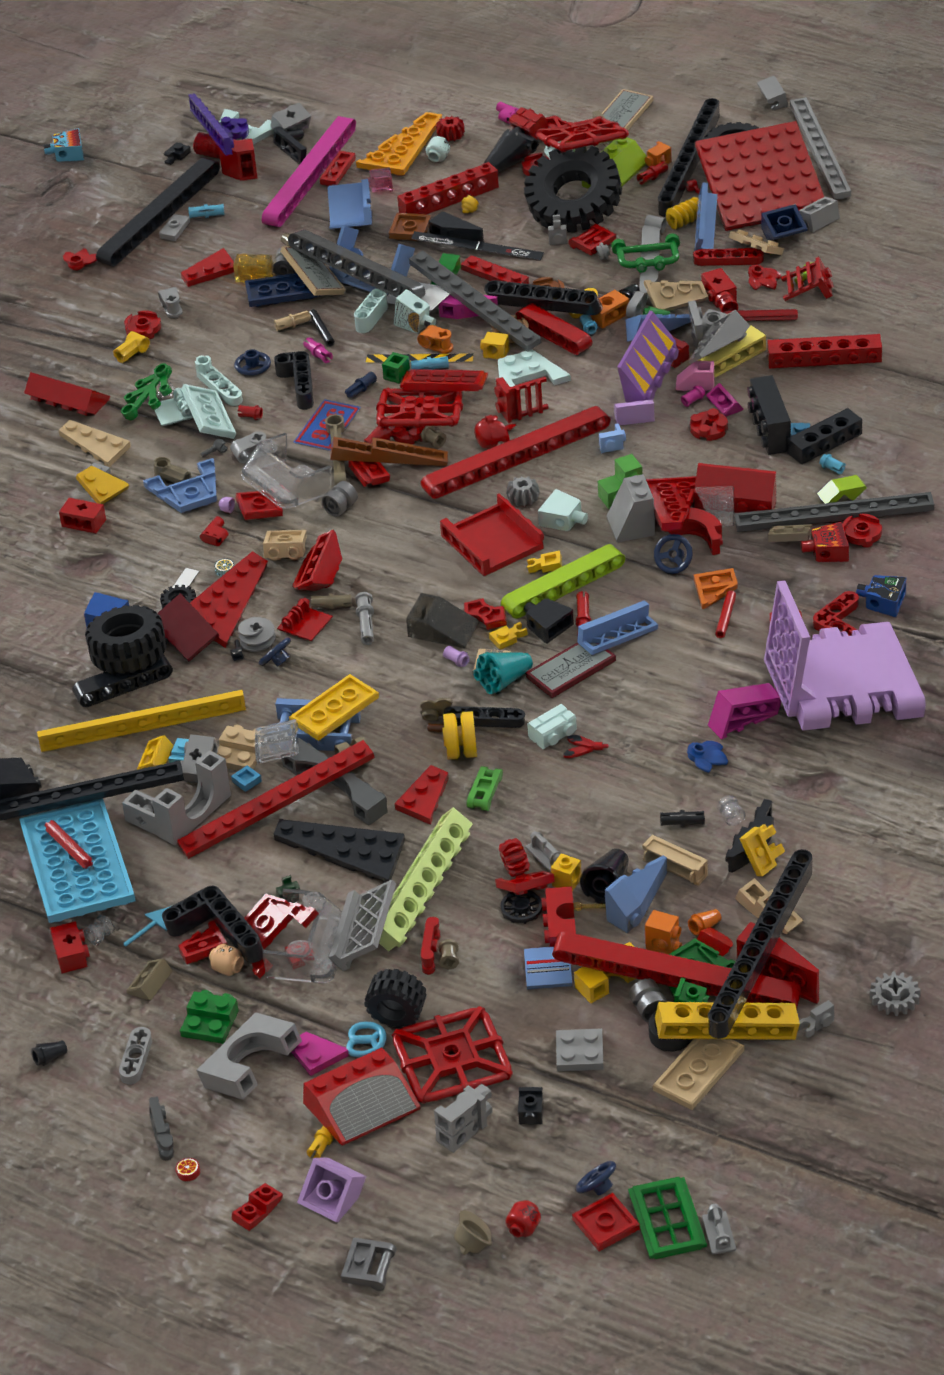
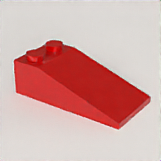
M750 922L736 939L737 958L755 923ZM779 937L760 975L797 983L802 989L800 997L818 1004L819 969Z

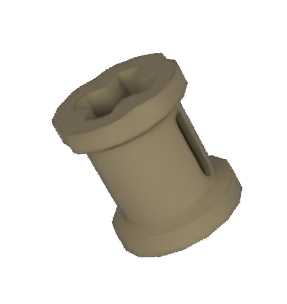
M426 426L421 433V439L432 443L438 449L445 443L446 435L443 432L436 431L433 426Z
M451 939L441 941L438 945L439 952L441 953L439 965L448 970L456 968L459 964L457 956L459 950L458 943Z

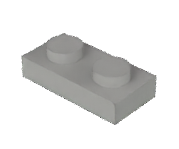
M695 300L689 301V316L696 340L703 339V331L706 330L704 319L701 320V307L697 308Z

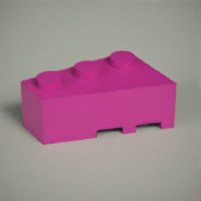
M770 683L720 690L717 693L708 726L722 740L727 737L728 733L734 730L740 732L744 730L743 726L752 722L757 724L777 715L781 699L777 690Z

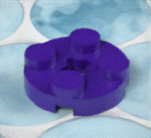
M221 118L219 124L226 130V133H229L230 138L237 140L242 137L243 140L249 135V126L245 118Z

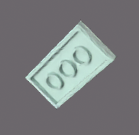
M183 384L181 391L201 433L234 439L236 436L235 429L216 390Z

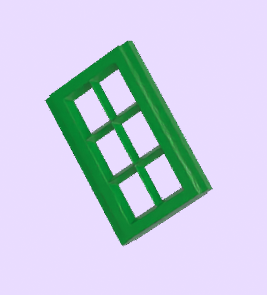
M674 1177L636 1185L628 1189L650 1259H660L702 1250V1248L707 1247L685 1177ZM674 1189L678 1202L665 1204L661 1191ZM657 1193L660 1206L647 1208L644 1195ZM681 1208L685 1221L672 1224L667 1210ZM663 1211L667 1225L654 1228L650 1214ZM687 1227L691 1241L678 1243L674 1230ZM669 1231L673 1244L660 1247L656 1233Z

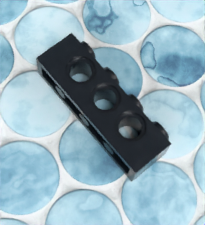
M846 408L787 438V454L802 465L861 435L862 418L849 408Z

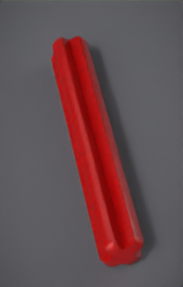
M797 309L736 310L745 321L798 319Z
M54 820L45 823L46 831L84 869L93 865L92 858Z

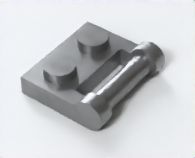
M353 1238L341 1274L342 1282L371 1286L378 1291L383 1290L386 1285L385 1276L390 1260L395 1256L396 1246L388 1242ZM380 1253L382 1257L376 1275H371L370 1270L375 1255Z

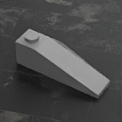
M736 310L715 321L703 335L704 340L699 342V347L694 351L689 360L690 364L736 340L741 341L747 335L746 331L750 325Z

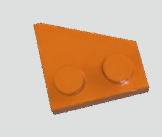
M733 568L694 574V583L702 609L725 597L728 591H734L738 588Z

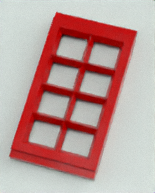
M410 369V371L406 372L400 388H404V390L479 391L483 389L488 373L474 370Z

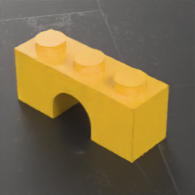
M630 942L624 944L628 946H633ZM581 967L574 972L575 988L590 1004L609 994V977L619 976L627 983L636 978Z

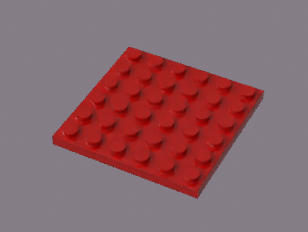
M797 121L695 141V147L711 192L717 194V209L725 231L761 224V213L794 204L800 210L824 197Z

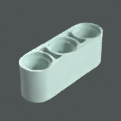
M380 289L372 290L354 312L357 332L367 333L371 331L388 308L386 292Z

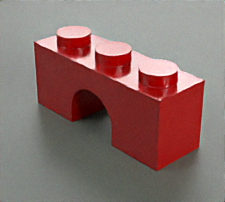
M572 887L545 888L546 898H542V911H547V914H543L544 927H548V930H544L545 944L549 943L550 947H554L558 933L570 932L576 934L575 919H568L574 918Z

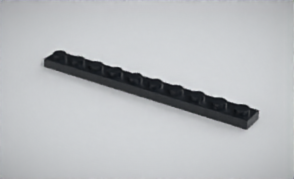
M181 761L0 800V821L125 794L134 790H143L184 781Z

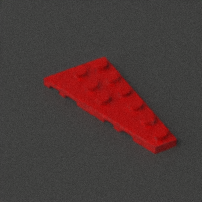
M696 476L646 479L654 498V514L661 530L674 532L677 529H682L694 499Z
M253 551L190 602L219 634V637L214 641L225 648L268 564L266 559Z

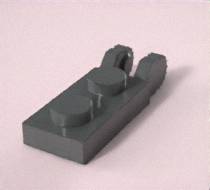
M158 1096L151 1097L149 1099V1115L158 1152L162 1160H171L174 1156L173 1138L170 1135L169 1123H164V1119H166L164 1105L160 1106Z

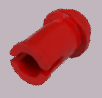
M240 405L238 407V412H241L238 413L239 417L258 420L263 416V409L259 405H255V407Z

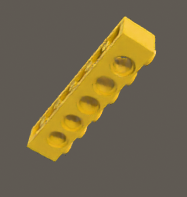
M658 1002L655 1021L659 1039H716L711 1037L708 1031V1013L714 1002ZM745 1003L730 1033L722 1039L796 1040L800 1025L795 1003Z

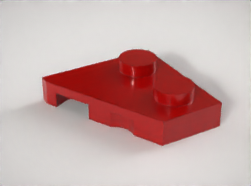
M545 871L515 875L516 879L509 881L502 878L495 879L496 888L515 892V895L526 894L528 889L532 888L536 890L547 888V884L555 882L554 874Z

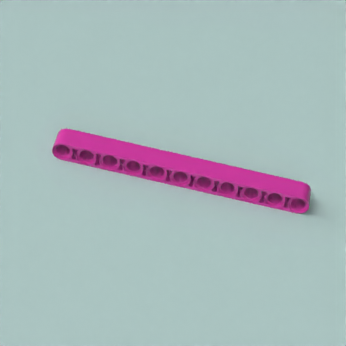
M338 116L265 208L262 214L263 224L281 227L355 132V119Z

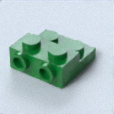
M208 990L194 991L186 1007L187 1016L180 1029V1035L185 1038L224 1044L239 1011L237 999L228 993L219 996L213 995Z

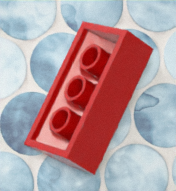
M32 372L29 374L24 394L31 396V400L41 402V399L46 400L45 404L55 407L57 404H61L62 409L72 411V408L77 409L76 413L85 416L88 413L96 414L110 399L109 395Z
M698 463L694 489V508L733 513L775 509L776 471Z

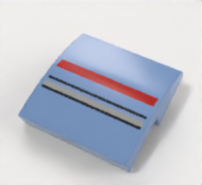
M554 947L524 949L527 990L572 986L571 964L554 959L552 956Z

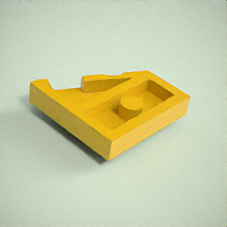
M90 466L76 475L77 481L94 501L99 504L106 503L129 488L127 482L94 466Z

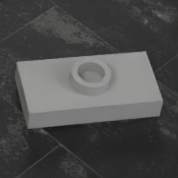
M174 214L160 231V239L176 241L190 223V217Z

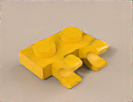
M763 824L760 827H753L739 838L756 876L763 877L777 865L775 858L785 852L782 843L777 846L775 843H772L768 846L766 842L768 838L776 833L773 825L767 827L766 824Z

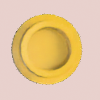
M470 195L464 197L461 201L462 213L475 212L478 209L479 202Z

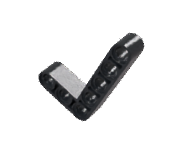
M217 886L205 887L169 907L162 913L164 924L170 936H180L212 918L231 943L240 950L246 961L256 963L262 960L265 955L258 934Z

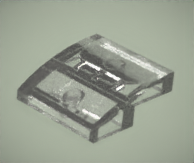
M296 719L256 728L255 756L257 764L298 755L299 741L297 738L298 723Z

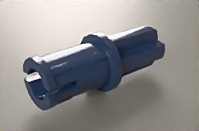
M370 371L362 378L356 379L354 384L345 389L347 397L353 398L361 391L365 392L368 386L377 381L376 375Z

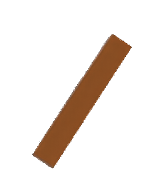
M333 437L330 460L447 466L448 451L374 437L371 443Z

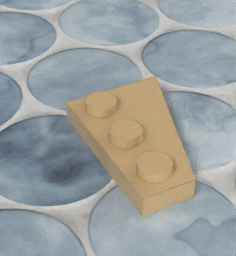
M738 229L737 232L730 231L728 237L740 243L751 245V247L760 249L765 253L782 255L784 248L778 246V242L772 240L765 242L763 237L754 234L753 237L748 236V232Z

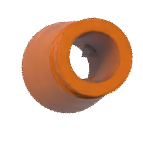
M717 909L693 914L688 920V928L692 934L699 935L701 930L709 927L712 928L722 919L721 914Z

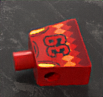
M842 522L813 528L811 530V540L801 541L802 553L813 552L817 562H849V545Z

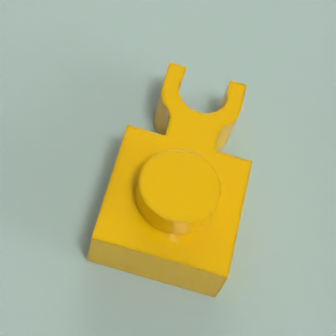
M560 550L541 554L539 559H527L529 573H534L541 569L543 573L552 572L562 567Z
M518 622L510 629L504 626L490 632L489 639L499 650H502L517 643V638L527 636L528 632L527 628L522 629V623Z

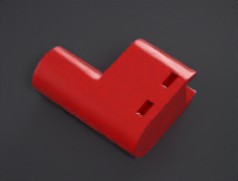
M215 517L200 534V539L204 543L220 546L229 535L228 531L222 528L225 524L224 520L221 517Z

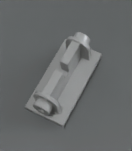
M534 831L530 835L531 843L526 845L525 848L551 872V866L560 856L561 852L557 851L543 837L541 832Z
M711 1204L708 1214L702 1215L712 1255L736 1251L726 1211L722 1212V1208L718 1204Z

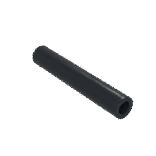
M315 309L310 310L311 320L328 347L333 346L335 341Z

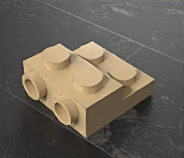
M306 530L267 531L263 542L264 558L276 561L281 558L298 560L304 557L305 541L307 538Z
M240 725L227 726L219 738L220 746L217 755L226 759L227 769L239 771L248 765L254 770L267 747L266 734L260 729H253L251 731L244 729Z

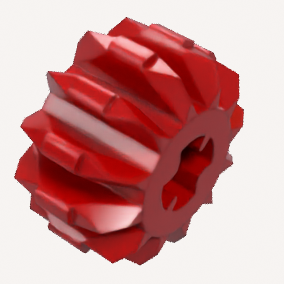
M453 116L440 118L436 125L437 135L445 138L448 142H455L456 139L460 140L465 132L463 120Z
M517 838L508 839L499 845L500 857L510 876L514 877L529 871V859L521 841Z

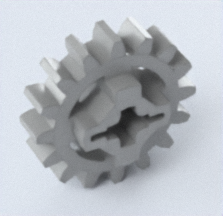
M892 971L891 976L883 973L882 979L876 977L875 983H871L870 999H872V1005H878V1011L886 1010V1015L894 1012L895 1016H898L900 1011L907 1014V1009L915 1010V1005H919L920 988H918V982H912V976L905 978L903 972L899 976L896 975L895 971Z

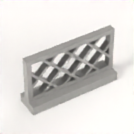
M393 880L387 881L360 895L355 890L348 893L328 957L342 971L350 968L353 959L378 948L396 886Z

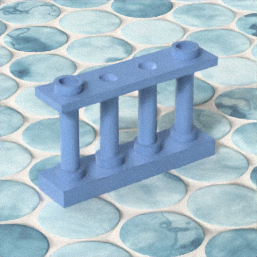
M277 698L275 705L277 718L280 719L278 730H268L270 748H285L300 738L306 743H310L317 750L334 751L335 745L344 742L351 743L352 736L348 734L350 723H360V712L341 725L340 733H329L318 741L301 729L298 731L286 730L289 716L312 700Z

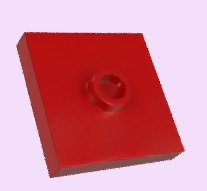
M274 490L236 493L235 499L245 520L283 516V509Z
M614 1193L572 1214V1220L598 1251L640 1230V1224Z

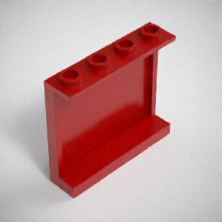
M497 494L496 505L462 521L452 524L447 518L440 520L441 536L483 576L489 575L544 549L543 532L537 529L530 519L525 518L519 509L512 506L509 500L500 494Z

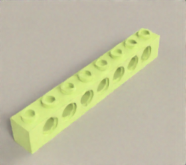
M454 807L442 815L392 896L379 944L388 951L396 946L399 948L406 941L407 937L405 934L415 926L416 921L414 920L424 911V903L429 901L435 893L433 888L441 883L444 878L442 876L443 872H446L453 863L451 861L452 857L454 858L460 852V844L466 841L470 835L468 831L473 823Z

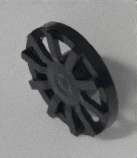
M529 890L528 893L522 894L527 897H520V895H515V892H510L501 901V913L511 923L526 924L529 921L536 920L542 912L541 898ZM530 898H534L535 901L530 903ZM509 902L512 906H505V904Z

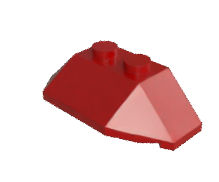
M334 530L318 536L316 544L310 549L302 562L292 585L294 589L317 591L324 587L328 588L333 584L334 577L342 561L337 535Z

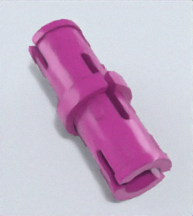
M311 337L306 338L310 343L308 344L304 341L303 346L311 351L314 357L320 358L324 363L331 362L327 357L332 360L333 354L327 351L324 345L317 343Z

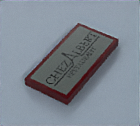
M575 643L527 671L526 678L548 696L554 698L615 662L616 655L608 649L591 655L580 644ZM590 643L593 647L599 645L598 643Z

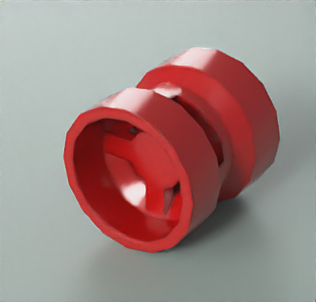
M723 291L716 296L715 303L722 313L738 310V304L730 292Z

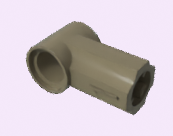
M158 457L153 461L154 477L159 475L163 482L171 481L178 483L191 478L190 471L172 465L167 457Z

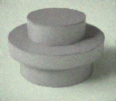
M601 242L596 246V250L600 260H607L610 251L607 244L604 245Z

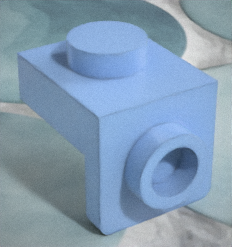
M619 423L615 424V431L599 433V449L601 453L624 449L623 441H626V434L624 430H621Z

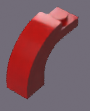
M690 507L682 529L669 532V534L697 535L707 542L712 555L720 554V546L723 545L722 524L714 515L707 511Z

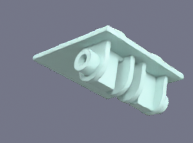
M175 388L173 392L174 398L160 401V407L154 410L161 426L193 418L181 388Z

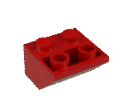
M252 138L233 141L234 148H232V154L225 155L218 146L222 174L240 181L258 179Z

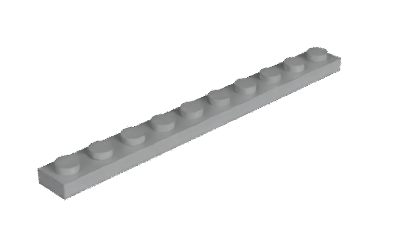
M807 97L790 100L793 114L833 199L851 197V189Z

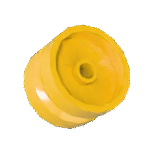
M473 711L461 713V726H457L454 713L443 714L444 728L442 730L444 747L447 749V759H458L460 757L459 746L462 745L466 758L477 757Z

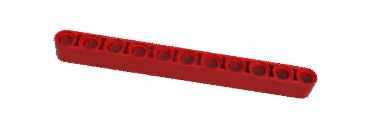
M593 406L427 474L422 478L420 485L431 498H440L600 432L610 425L611 418L599 406Z
M570 932L558 933L552 952L554 959L560 962L640 980L652 979L658 984L676 988L680 979L685 978V982L707 988V995L716 997L732 969ZM759 975L745 1003H795L797 1009L802 989L800 985L794 982Z

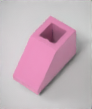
M696 361L677 375L676 390L689 391L693 390L694 386H702L705 391H711L714 388L715 381L714 361Z

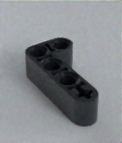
M297 351L276 355L274 357L276 375L280 378L294 377L298 408L302 410L312 408L314 406L309 354L305 351Z

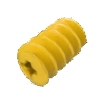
M692 197L690 200L667 209L666 220L672 229L676 230L677 227L681 228L683 225H688L689 222L692 223L697 220L698 198Z

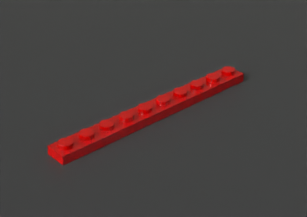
M362 740L178 839L177 843L186 857L190 859L374 759V753L366 742Z

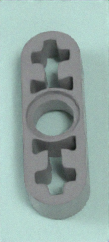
M137 1027L130 1034L119 1067L121 1081L125 1084H135L141 1079L152 1045L151 1032L146 1027ZM133 1053H141V1054H142V1055H141L140 1057H138V1058H131V1057H130V1055H132Z

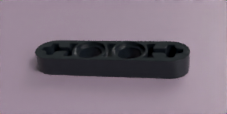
M450 706L445 708L443 713H454L457 726H461V713L473 711V716H477V718H474V727L520 728L525 723V712L518 708Z

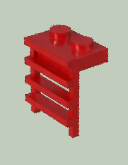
M817 257L815 258L816 261L811 264L808 261L806 266L802 268L797 266L796 271H786V275L781 277V280L783 282L787 280L789 294L783 296V299L787 301L817 286L826 299L832 297L834 285L831 281L832 273L829 267L826 268L821 259ZM807 271L808 285L804 287L803 272ZM797 276L798 290L794 291L793 277Z
M503 377L497 378L496 387L494 388L497 402L495 403L497 412L501 413L509 424L512 423L513 419L522 420L523 416L528 415L531 417L533 413L539 412L541 414L543 410L549 409L548 404L543 405L541 388V383L547 382V378L541 377L512 387L508 385ZM535 385L536 407L532 408L531 386ZM525 388L526 410L522 411L520 390Z

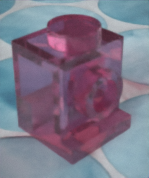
M390 168L369 170L370 177H367L372 192L387 190L393 192Z

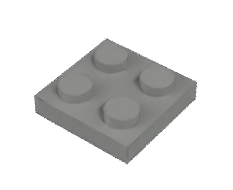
M602 1028L556 1030L557 1071L604 1070Z

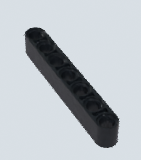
M496 280L489 281L484 287L487 295L497 297L498 305L524 308L532 303L544 310L584 315H597L603 308L597 294L593 291Z

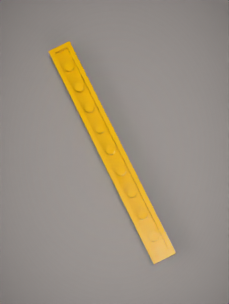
M243 690L37 731L41 752L244 711L246 710Z

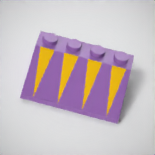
M653 311L648 312L617 366L626 402L654 399L657 388L661 387L665 374L670 371L671 364L679 353L675 339Z

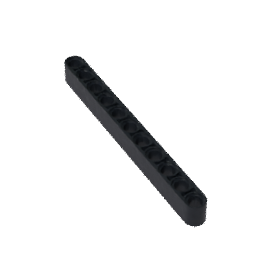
M706 99L658 196V213L660 216L666 217L667 209L678 205L688 185L686 181L691 179L700 160L695 147V141L703 140L706 134L716 126L720 118L718 99Z
M204 157L199 159L103 244L96 253V260L112 267L116 266L217 176L220 170V163Z
M804 849L795 851L785 867L708 1013V1031L711 1037L722 1039L730 1033L812 876L813 856L810 851Z

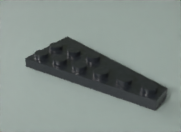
M279 819L274 831V840L293 848H303L308 850V854L313 856L318 854L325 857V860L353 872L356 870L365 873L366 877L371 879L376 877L385 883L393 877L405 842V834Z

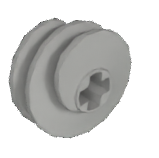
M252 617L241 622L238 627L240 645L244 650L259 652L269 648L275 642L274 625L266 618Z

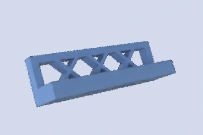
M702 183L698 196L694 251L714 248L717 194L707 193L708 183Z
M644 600L578 626L577 643L591 655H594L657 630L658 624L648 616L649 604ZM644 622L647 624V626L639 625ZM631 630L632 632L628 633V632H621V631ZM611 636V637H617V638L608 639V638H606V637ZM590 643H598L599 645L593 647Z

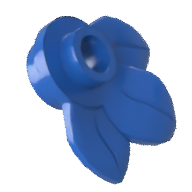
M694 742L689 744L687 748L688 758L705 772L709 773L712 765L728 764L726 755L721 751L723 745L718 742Z

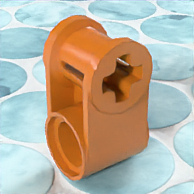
M429 325L417 337L418 343L423 348L442 354L450 353L453 350V344L450 340L451 331L448 329Z

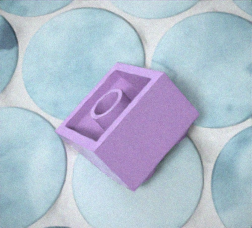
M328 1157L313 1158L297 1203L335 1222H339L359 1198L366 1176Z

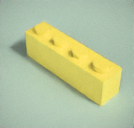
M751 325L746 331L747 335L741 341L736 340L698 361H714V374L716 378L766 351V335Z

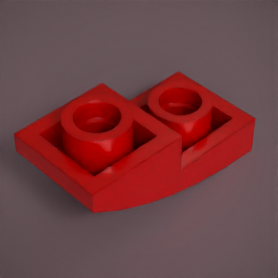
M264 1183L249 1193L247 1203L232 1212L231 1220L250 1231L272 1212L283 1198V1194Z

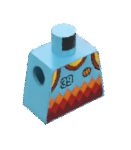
M79 128L52 135L53 143L44 144L45 155L55 153L56 161L58 162L84 160Z

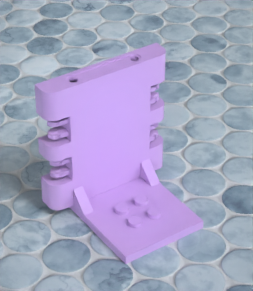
M777 581L764 661L787 716H796L802 731L830 728L831 717H838L839 711H843L845 716L852 715L856 725L871 723L872 714L879 713L880 707H883L886 712L893 711L896 720L924 717L926 707L924 694L890 622L861 624L859 631H852V636H848L846 631L840 632L837 627L820 629L819 634H814L812 640H810V635L786 581Z

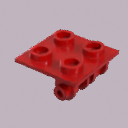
M301 598L297 606H293L288 615L282 618V622L277 630L312 641L333 616L311 609L309 606L310 601L307 598Z

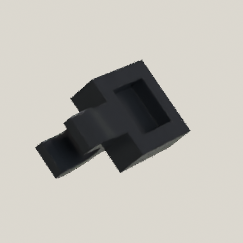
M176 142L164 152V156L168 157L164 162L172 165L176 159L182 160L191 153L190 146Z

